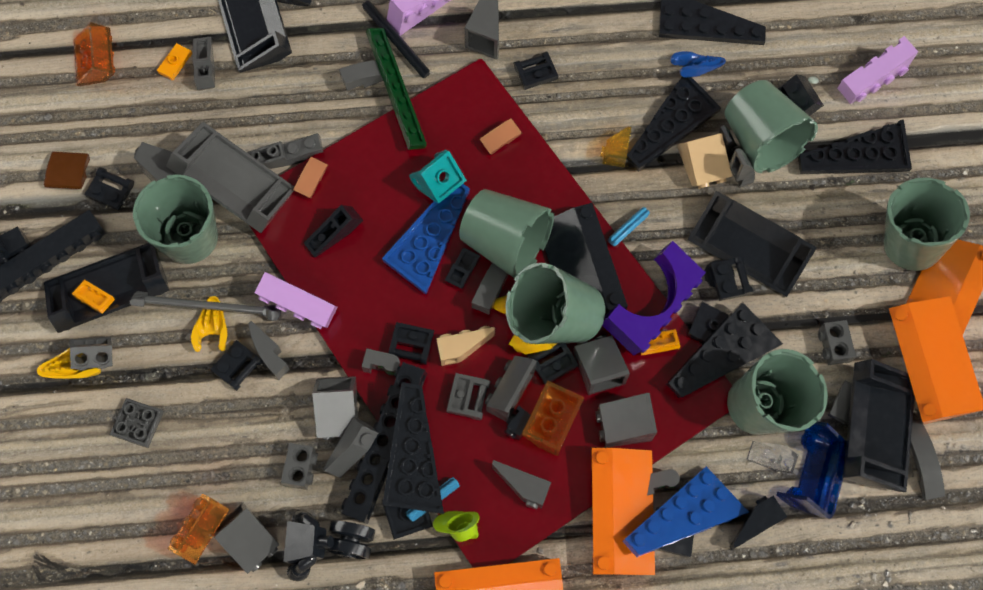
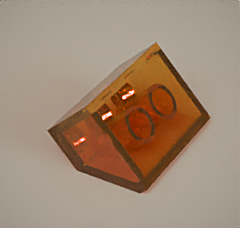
M90 22L73 40L77 86L104 83L115 73L111 30L109 27Z
M547 380L522 435L539 448L558 456L580 410L584 397Z
M202 494L195 500L190 514L183 519L178 533L171 538L168 550L195 565L228 513L229 508Z

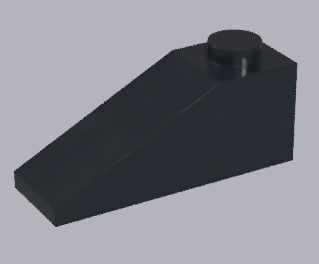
M340 205L304 244L311 254L317 257L349 235L363 219L353 207Z
M774 495L770 498L764 496L756 501L757 505L752 508L729 546L731 550L787 518Z

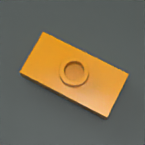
M176 43L157 69L158 74L173 81L193 54L192 51Z
M86 280L72 293L76 299L101 314L115 300L112 295Z
M676 329L662 331L656 339H651L649 342L650 347L644 353H641V356L680 349Z

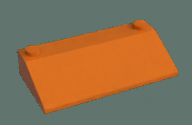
M957 240L935 265L920 271L906 304L950 296L963 335L983 290V246Z
M946 296L912 302L889 308L924 425L983 411V398L951 297Z
M592 448L593 575H655V551L636 557L622 542L654 513L653 495L647 496L650 475L653 473L652 451Z
M560 558L434 572L436 590H563Z

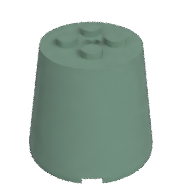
M759 80L744 87L730 100L724 113L738 142L757 173H762L765 170L770 173L792 162L806 150L804 146L808 141L814 140L818 131V125L815 120L768 80Z
M167 175V178L158 181L154 180L149 183L138 195L133 207V220L137 231L148 243L172 260L182 264L200 262L213 252L218 241V230L213 202L203 184L189 176Z
M915 178L902 183L891 194L886 210L884 249L888 258L894 264L912 271L928 269L935 265L963 235L969 224L970 210L966 199L957 189H952L945 185L946 182L938 179Z
M483 189L472 199L461 221L459 237L465 244L515 278L525 267L537 263L535 258L539 250L544 251L550 237L554 214L551 213L552 209Z
M547 263L531 264L520 271L514 280L516 282L512 290L508 291L506 298V318L513 334L522 339L523 342L530 344L585 342L593 338L600 330L605 317V303L601 293L595 287Z
M790 349L774 350L759 359L732 385L727 398L729 414L740 429L754 435L796 432L808 429L820 420L826 409L828 393L823 375H819L816 368L812 365L814 362L802 353Z

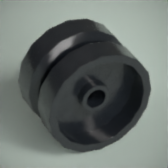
M332 520L328 532L339 538H333V547L325 548V551L345 558L369 560L371 548L360 542L369 543L373 541L375 529L352 522Z

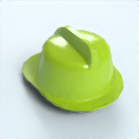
M449 511L437 516L433 521V527L437 532L449 533L454 540L463 542L478 538L477 523L480 517L477 512Z

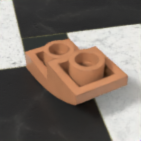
M511 118L494 128L480 140L492 155L502 146L516 139L522 132Z
M310 157L293 190L312 198L328 164Z

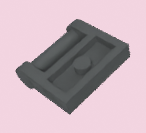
M456 373L447 413L482 420L483 413L481 412L490 381ZM478 385L479 390L474 410H470L468 408L473 386Z

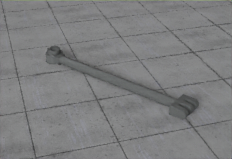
M141 291L135 292L130 300L132 306L144 307L147 303L263 314L270 321H277L281 316V310L277 309L276 305L261 307L148 296V292Z

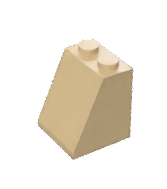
M722 133L677 144L692 186H698L700 189L708 187L710 182L715 181L716 184L727 182L726 178L732 177Z

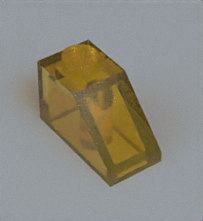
M626 127L607 139L606 146H602L600 157H604L603 164L625 167L631 127Z

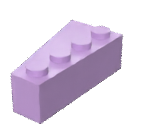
M390 0L387 21L401 36L451 0Z
M903 36L899 39L897 46H889L879 58L877 56L872 58L865 65V68L861 66L842 79L837 89L850 104L856 101L860 102L870 92L872 94L875 93L883 84L888 85L896 76L899 75L901 77L907 73L908 67L918 51Z
M264 272L255 291V294L259 295V300L267 304L272 301L277 304V309L284 312L290 310L294 312V317L302 321L307 318L312 321L311 325L319 329L322 326L328 328L338 308Z

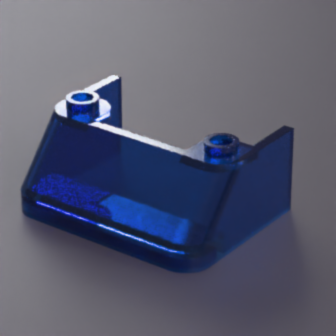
M816 422L810 428L805 429L801 437V444L807 451L798 487L792 486L786 493L777 492L776 496L790 507L822 518L831 519L835 513L843 482L846 440L828 423Z

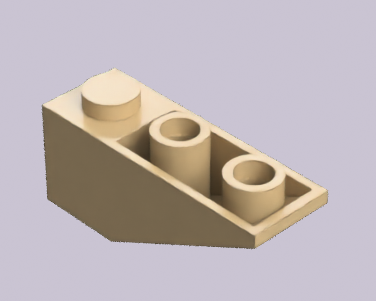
M483 326L476 331L463 330L459 334H443L440 338H436L441 366L462 362L495 336V328Z

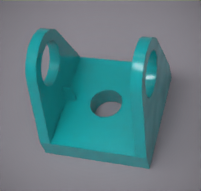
M448 150L437 152L430 163L421 170L409 175L414 186L437 203L443 201L467 181ZM445 172V179L440 181L439 175Z

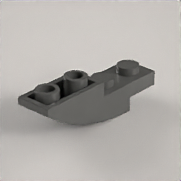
M316 133L285 144L279 141L247 153L269 169L302 163L309 156L322 153L323 147L321 137Z

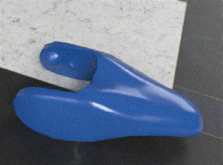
M681 51L674 53L670 62L673 65L686 66L680 70L681 76L697 77L720 68L725 64L726 60L723 57L704 56L694 52Z

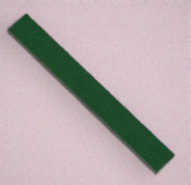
M367 28L366 35L408 150L425 149L427 143L384 28Z

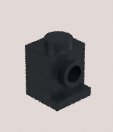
M518 406L516 408L517 415L512 414L506 422L508 424L507 429L504 432L511 439L516 438L520 440L534 423V417Z

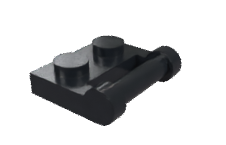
M547 51L537 57L521 62L519 60L513 62L524 90L558 79L557 71ZM544 62V64L523 70V68Z
M99 167L95 178L85 192V196L119 211L131 192L134 181L129 178L124 179L107 172V169ZM105 178L122 185L123 188L119 190L102 181Z
M743 256L714 262L709 265L719 301L754 293L744 268L745 261ZM733 266L737 268L743 289L738 290L731 268Z
M396 322L388 353L427 365L435 332L431 329ZM401 344L423 349V353L419 354L397 349V345Z
M236 340L210 370L237 391L245 378L257 365L260 366L263 360ZM248 358L251 359L234 380L231 379Z
M557 343L550 350L527 355V358L537 361L535 371L544 386L579 367L566 343ZM558 349L562 351V353L556 355L555 357L547 360L542 364H539L538 360L546 357L547 355L555 352Z

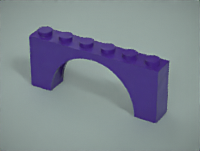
M674 241L666 245L654 258L662 269L668 286L667 302L661 313L656 316H640L627 311L618 304L604 317L602 326L633 356L639 352L644 353L650 347L649 342L651 339L654 340L660 335V328L662 326L665 327L672 320L670 316L681 309V302L683 300L686 301L693 294L691 290L697 288L703 280L701 278L706 273Z

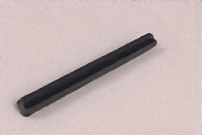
M371 1L363 2L362 6L366 13L379 28H384L386 36L422 78L429 76L430 70Z

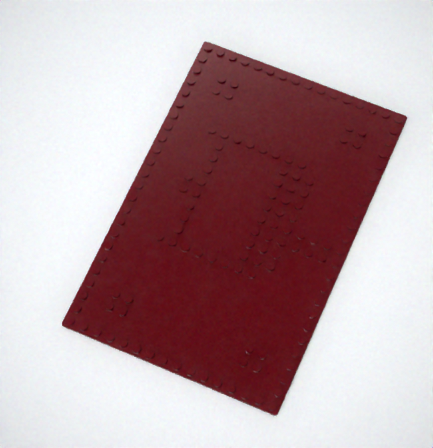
M478 59L410 99L427 143L425 149L408 150L394 109L327 147L322 153L312 156L328 164L312 198L294 191L262 233L251 227L287 283L338 307L328 328L322 326L321 329L317 327L316 329L348 377L356 376L357 392L377 422H379L381 417L380 409L383 403L386 404L388 400V389L390 385H394L396 378L395 375H389L385 371L372 369L371 373L363 372L362 363L366 349L388 353L396 322L434 330L435 333L427 365L420 364L419 361L398 358L401 365L405 362L427 372L422 388L439 487L452 477L460 485L459 488L442 500L444 513L462 511L477 512L480 518L477 523L478 538L463 542L455 540L472 568L509 564L592 507L591 449L604 448V442L600 443L599 439L601 425L596 422L595 411H598L599 404L650 393L657 434L653 440L608 448L651 450L653 465L729 413L727 398L732 384L724 375L679 398L666 385L701 346L698 341L687 336L689 328L677 313H673L670 316L672 320L665 327L662 326L660 331L676 329L680 349L642 356L641 352L633 356L613 336L630 373L625 385L588 395L579 367L544 386L535 371L512 413L517 415L516 408L520 406L534 417V423L520 440L516 438L511 439L504 432L508 426L506 421L486 411L487 405L485 401L490 393L494 394L496 390L494 386L499 376L503 378L506 372L504 368L508 360L512 361L514 356L527 358L529 354L519 353L509 344L514 334L508 325L506 314L492 308L489 315L472 308L471 302L492 262L461 241L459 237L461 221L472 199L483 189L552 209L551 213L554 216L574 207L592 203V201L485 61ZM512 118L522 134L491 155L480 139L497 126ZM448 150L467 181L463 184L470 188V192L428 292L425 295L384 263L382 258L434 202L414 186L409 175L421 170L430 163L437 152ZM310 158L279 176L295 187ZM445 172L439 175L440 181L445 179ZM593 204L628 305L627 311L646 317L659 315L664 309L667 299L622 241L616 246H612L608 242L609 237L615 231ZM340 205L353 207L363 221L345 238L319 256L314 257L304 242ZM464 247L481 257L465 286L461 289L445 281ZM539 250L535 258L537 263L549 264L545 250ZM508 275L498 298L507 296L508 291L512 290L516 282L515 278ZM483 326L495 328V336L462 362L441 366L436 338H440L443 334H459L463 330L476 331ZM601 326L598 333L588 342L594 341L595 338L601 335L608 337L612 334ZM566 343L574 356L573 351L577 343ZM401 344L397 345V349L419 354L423 353V349ZM558 349L555 352L547 355L546 357L538 360L539 364H542L547 360L555 357L556 355L562 353V351ZM456 373L490 381L481 412L483 413L482 420L447 413ZM478 385L473 386L468 408L470 410H474L479 390ZM399 400L394 403V408L398 409ZM389 419L387 427H393L396 419ZM493 460L551 482L542 509L538 507L536 510L525 505L526 502H523L492 468Z

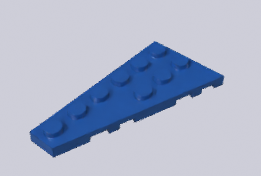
M464 184L440 203L434 201L382 258L384 263L425 295L428 292L470 192V188Z
M706 466L622 542L636 557H640L668 544H673L719 524L744 516L749 511Z

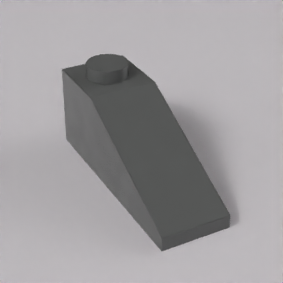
M353 417L323 470L341 478L368 452L378 432L368 423Z
M493 460L492 468L523 502H526L525 505L536 510L538 507L542 509L551 482Z

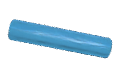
M642 207L609 237L608 242L612 246H616L650 214L649 210Z
M454 477L440 486L441 500L459 488L460 485ZM412 509L406 512L412 522L426 513L425 511Z

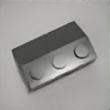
M514 356L512 361L508 360L504 368L506 372L503 378L499 376L494 386L496 387L494 394L490 393L485 401L487 405L486 411L507 422L535 373L537 361L520 356Z

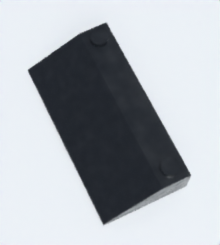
M218 0L238 72L241 73L278 62L292 53L276 0Z
M719 191L715 192L687 239L723 261L743 256L746 274L786 297L817 249V246Z
M593 203L577 206L554 216L552 231L544 249L549 264L595 287L604 299L605 316L618 304L627 310L628 305Z
M150 243L44 282L47 317L57 333L70 330L78 325L131 306L130 300L137 291L148 292V296L162 295L170 291L157 249ZM84 280L114 297L115 300L103 314L72 295Z
M874 359L854 363L843 469L844 479L859 484L903 493L907 492L915 399L908 373Z

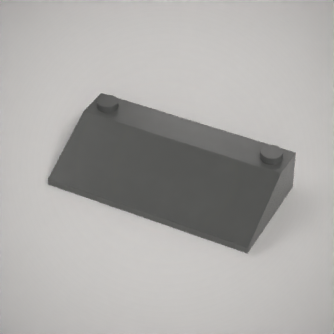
M204 122L171 153L166 167L178 175L189 176L199 181L207 189L214 201L260 233L268 226L294 192L293 185Z

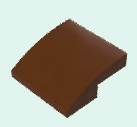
M52 152L45 173L44 187L82 189L87 178L85 170L90 161L89 154Z

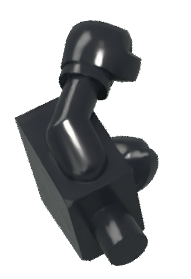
M304 510L295 512L292 521H287L283 562L294 564L288 566L287 576L292 581L305 580L310 573L311 566L316 564L317 560L324 558L325 548H332L334 545L333 537L331 535L326 536V528L320 527L319 521L312 514Z

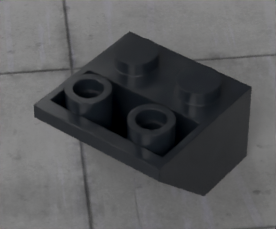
M796 74L778 88L809 116L824 106L806 76Z

